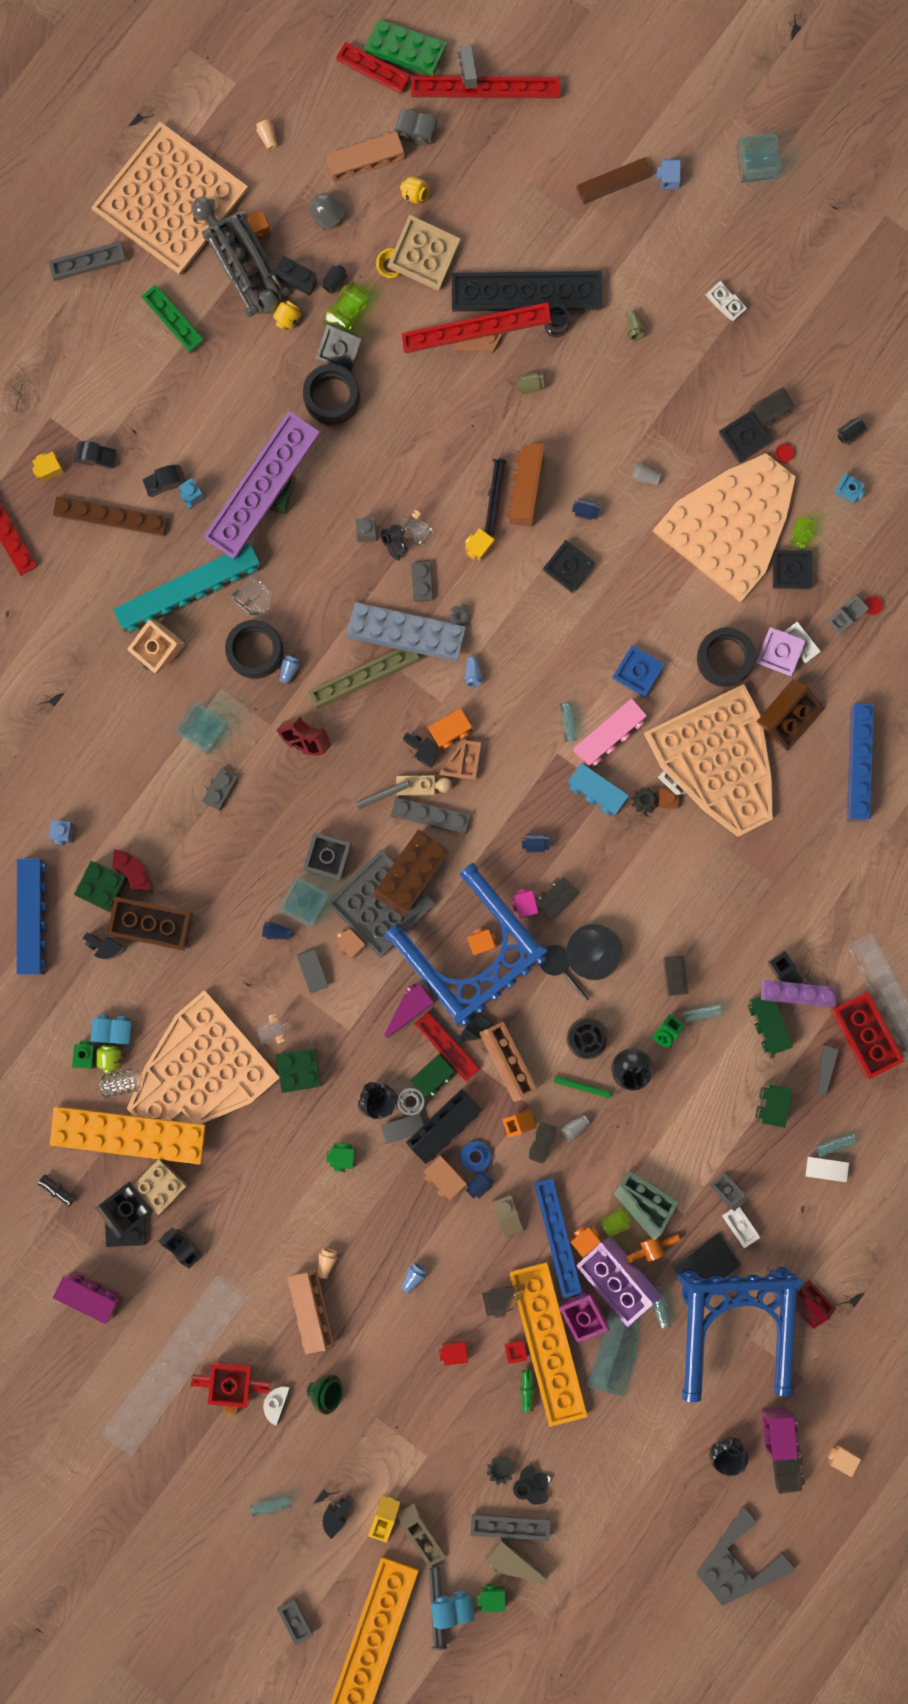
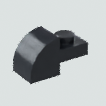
M80 441L76 445L73 462L112 469L116 449L100 446V443Z
M176 464L154 470V474L142 479L149 497H154L166 490H173L186 482L181 466Z
M406 733L403 741L417 750L414 758L428 768H431L436 758L433 742L426 737L422 743L420 742L422 738L415 733L411 735Z
M86 932L82 938L87 941L85 943L86 946L94 951L96 948L98 949L94 956L100 959L110 960L117 958L126 949L110 937H106L104 941H101L91 933Z
M782 951L768 961L771 971L780 982L798 984L804 982L786 951Z
M349 1495L345 1499L341 1497L335 1503L336 1509L330 1504L326 1507L322 1524L325 1533L331 1539L346 1523V1519L342 1516L354 1502Z

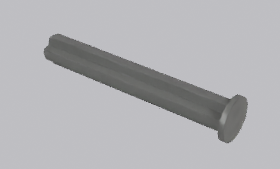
M439 1567L429 1568L431 1602L436 1601V1598L441 1596ZM432 1618L434 1645L431 1648L432 1650H445L447 1645H445L444 1629L435 1628Z

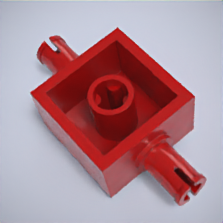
M214 1361L211 1364V1374L209 1376L192 1374L191 1387L208 1388L209 1405L247 1408L252 1392L269 1394L271 1381L253 1380V1364ZM229 1380L235 1384L232 1388H229V1384H226Z

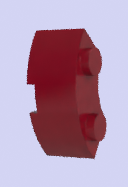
M300 716L284 721L276 730L289 747H294L306 755H323L332 745L324 728L310 727Z
M114 849L112 869L121 871L127 876L130 889L153 891L152 878L145 865L133 855Z

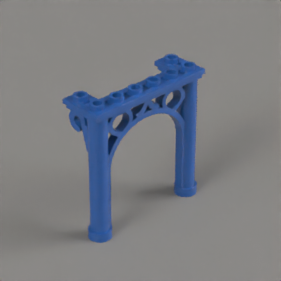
M475 863L468 865L459 875L497 919L503 934L500 953L486 971L469 979L457 980L447 978L436 971L404 932L400 924L393 926L384 935L389 942L391 941L442 1003L454 1018V1023L458 1027L461 1025L466 1027L473 1021L471 1019L474 1016L473 1013L479 1014L487 1007L485 1004L489 1000L495 1001L502 995L500 991L505 987L507 989L511 988L517 982L515 980L520 975L524 977L532 970L531 966L534 967L536 964L538 966L542 965L547 960L546 956L548 955L547 950L537 943L480 874L479 868ZM507 931L511 934V936L516 940V942L519 945H507ZM507 950H518L521 954L520 959L514 964L505 962L504 957ZM502 961L506 968L512 970L499 979L498 972L501 968L499 964ZM445 982L448 984L459 985L456 992L457 997L453 994V992L449 989ZM476 982H491L494 985L481 995V988ZM464 985H474L477 989L476 995L469 1000L461 997ZM462 1003H463V1004H470V1005H468V1006L465 1008V1007L462 1005Z
M777 1267L776 1270H769V1274L762 1277L750 1274L747 1277L731 1275L729 1278L712 1276L710 1279H703L694 1271H685L684 1274H677V1278L683 1285V1301L685 1304H688L684 1389H682V1399L687 1402H699L702 1400L706 1332L711 1323L720 1314L739 1306L758 1307L768 1312L773 1318L777 1328L774 1393L784 1397L794 1395L792 1379L797 1290L800 1288V1285H803V1280L786 1267ZM759 1290L757 1298L750 1296L749 1291ZM731 1291H738L734 1296L730 1297V1299L728 1294L726 1293ZM774 1292L775 1301L766 1305L763 1302L764 1295ZM713 1295H722L723 1301L716 1308L710 1306L709 1301ZM704 1306H705L708 1310L711 1311V1312L705 1317V1319H704ZM779 1306H780V1318H779V1316L774 1312V1310H775L776 1308H778Z

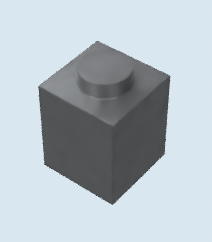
M355 518L357 541H377L375 518Z

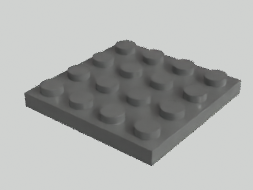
M382 850L326 903L380 958L394 946L384 936L388 930L396 924H400L404 932L407 933L435 905L422 891L405 917H403L372 896L394 864Z

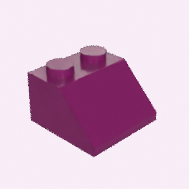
M582 1293L568 1299L559 1307L577 1343L610 1330L592 1294Z

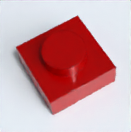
M524 1340L504 1344L508 1364L527 1361Z

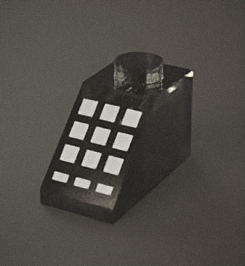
M525 1284L494 1288L483 1292L482 1296L486 1315H494L495 1318L505 1317L506 1313L515 1307L526 1288Z

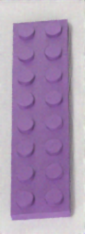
M288 411L203 538L235 560L321 433Z

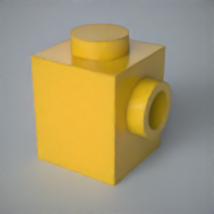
M54 452L40 454L32 461L35 466L32 470L36 478L40 477L43 482L64 474Z
M479 528L474 535L470 534L466 539V554L473 560L478 559L481 561L494 545V539Z

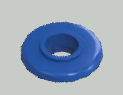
M478 1141L466 1144L460 1156L462 1165L471 1172L483 1171L491 1161L490 1149L484 1143ZM473 1151L481 1153V1160L477 1163L470 1160V1154Z

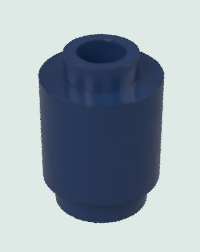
M579 498L578 501H574L572 512H575V517L597 520L601 505L596 504L595 501Z
M544 833L525 834V837L522 838V849H526V853L549 850V835H544Z
M484 1170L467 1183L468 1188L466 1191L473 1199L475 1197L480 1199L493 1187L492 1184L495 1181Z

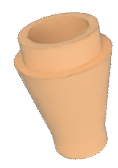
M269 119L257 123L256 131L266 145L267 150L276 148L278 145L276 143L274 124Z
M322 1248V1251L319 1252L318 1277L328 1278L338 1259L335 1250Z

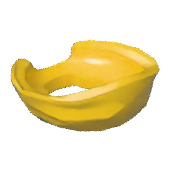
M393 248L383 250L376 260L378 272L386 278H395L400 274L398 272H387L383 267L384 262L391 259L394 252Z

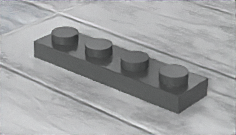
M120 241L48 262L53 279L57 281L126 262V258Z
M395 797L391 817L466 834L470 815Z
M472 1514L470 1536L549 1541L550 1519Z

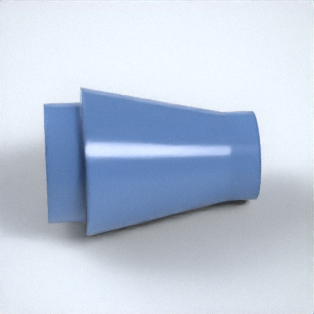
M289 655L282 659L279 681L290 684V681L300 667L299 659Z
M469 657L466 659L464 681L467 686H479L482 684L483 677L478 664V658Z
M414 1263L409 1267L401 1288L407 1293H411L426 1277L427 1270L420 1264Z

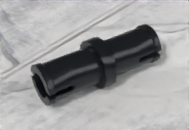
M43 1175L38 1182V1186H41L51 1194L52 1198L56 1197L67 1207H70L76 1199V1196L66 1191L63 1185L55 1183L47 1175Z

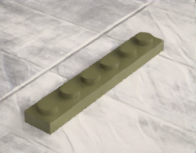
M396 649L309 690V694L316 708L319 709L415 664L420 659L417 653Z

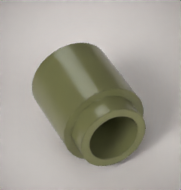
M536 372L520 375L519 380H516L518 391H522V394L538 392L540 389L545 388L542 373L538 374Z

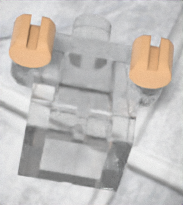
M415 510V513H412L408 520L403 517L400 520V524L405 528L403 537L405 539L410 538L422 547L433 531L427 523L422 521V513Z
M276 1014L269 1015L268 1022L255 1027L261 1045L274 1040L278 1044L285 1042L284 1031L290 1029L289 1023H281L276 1018Z

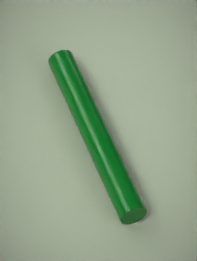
M556 1075L553 1083L605 1098H610L611 1095L609 1090Z

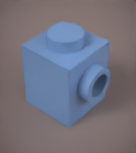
M667 158L661 161V166L657 167V179H660V189H679L680 160Z
M51 820L49 839L53 840L54 844L65 846V843H72L75 824Z

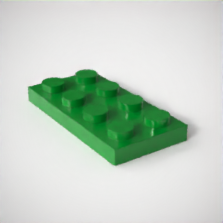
M378 19L364 50L370 55L434 76L446 51L447 42Z

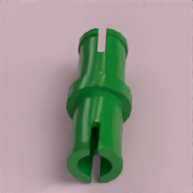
M521 1370L520 1393L522 1394L521 1411L528 1412V1409L530 1412L534 1411L533 1394L535 1393V1388H533V1370H527V1372Z

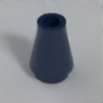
M272 921L265 922L262 937H266V939L289 940L291 929Z

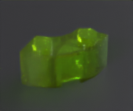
M354 281L349 286L345 285L341 289L340 296L333 306H329L325 311L324 316L326 318L323 322L325 326L328 323H332L349 331L356 318L366 308L372 294Z

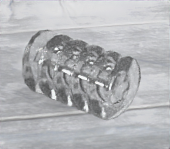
M132 1068L127 1071L114 1072V1074L101 1075L99 1083L102 1096L104 1098H112L114 1096L140 1092L143 1087L142 1075L138 1071L135 1072Z

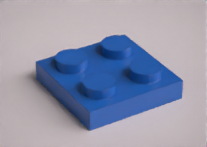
M631 645L612 679L645 698L664 664Z

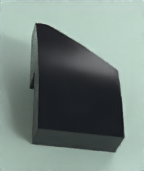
M476 1013L472 1018L473 1021L464 1028L456 1042L481 1039L482 1037L479 1032L489 1028L493 1022L481 1013Z

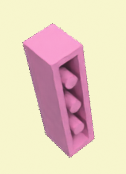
M630 699L574 747V753L587 767L591 765L595 767L602 761V755L605 753L609 755L617 748L615 746L620 740L624 742L631 736L629 733L634 728L638 730L646 723L644 719L647 715Z

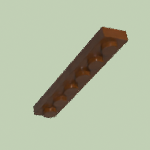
M57 496L53 516L159 536H165L168 521L167 516Z

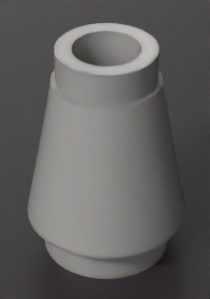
M636 463L631 478L635 479L636 482L657 485L661 474H658L642 463L640 465Z
M582 1115L564 1124L560 1130L569 1142L575 1141L587 1126L590 1125V1122L585 1115Z

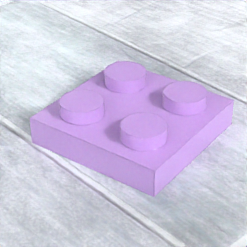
M769 627L756 663L792 677L806 640Z

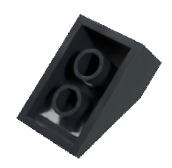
M719 1232L670 1264L676 1274L694 1271L703 1279H710L712 1276L726 1278L741 1266Z

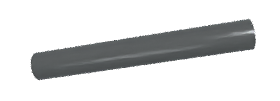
M409 780L401 782L356 802L357 806L361 809L411 787Z

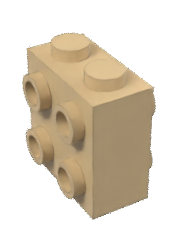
M158 1159L133 1187L148 1204L153 1214L157 1213L160 1215L188 1187V1184L166 1162Z

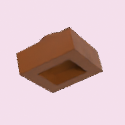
M660 788L659 808L678 809L679 795H676L671 789Z

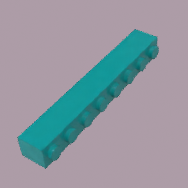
M248 543L235 560L225 554L114 608L113 611L125 633H132L137 631L139 626L147 623L148 620H156L161 615L168 616L173 613L174 609L178 607L184 608L190 605V601L196 598L200 600L213 590L216 592L223 589L227 583H236L246 574H255L259 571L258 568H261V565L250 543Z

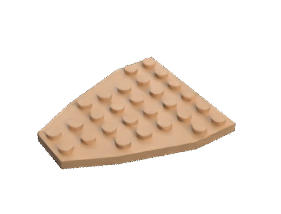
M765 453L725 471L678 500L654 528L653 533L739 602H742L767 570L787 517L795 476Z
M744 684L644 733L661 768L703 811L737 837L773 819L771 772L764 730L756 722L760 718V714Z
M204 990L173 1018L144 1067L127 1109L133 1116L203 1124L252 1103L279 1079V1075L207 991Z

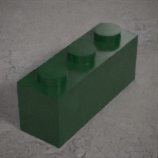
M761 996L749 1000L750 1005H747L748 1011L751 1016L755 1017L757 1022L754 1026L757 1034H761L763 1042H761L763 1051L765 1053L768 1052V1055H774L793 1048L777 1003L761 1000Z

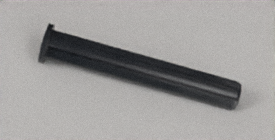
M500 458L492 459L494 469L485 525V533L490 535L495 533L504 465L507 464V460Z

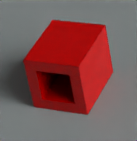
M466 1341L442 1343V1349H439L440 1361H444L445 1366L468 1363Z

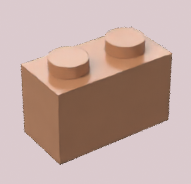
M442 1155L438 1156L423 1171L425 1173L423 1176L430 1185L434 1183L439 1188L437 1192L443 1199L448 1198L451 1200L467 1185V1182Z

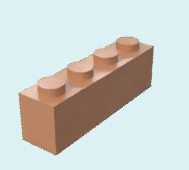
M388 132L376 139L369 138L363 143L350 144L347 148L341 150L334 149L326 154L333 181L337 182L403 161L404 151L398 133Z
M502 1021L479 1032L513 1102L522 1100L537 1092L538 1090L504 1022Z
M317 1269L288 1276V1288L291 1291L292 1305L296 1312L297 1326L300 1329L301 1343L305 1354L326 1351L334 1347Z

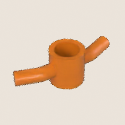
M676 1234L661 1241L659 1237L655 1241L652 1238L640 1242L642 1249L628 1255L626 1260L628 1263H632L644 1256L647 1261L660 1258L665 1255L663 1248L681 1241L679 1235Z

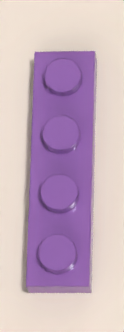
M763 980L761 984V1000L833 1008L836 1006V988Z

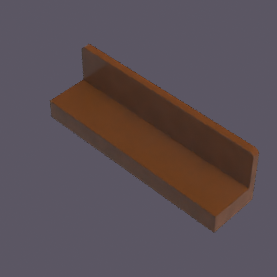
M646 157L578 184L576 189L584 205L652 177L654 168L649 166Z

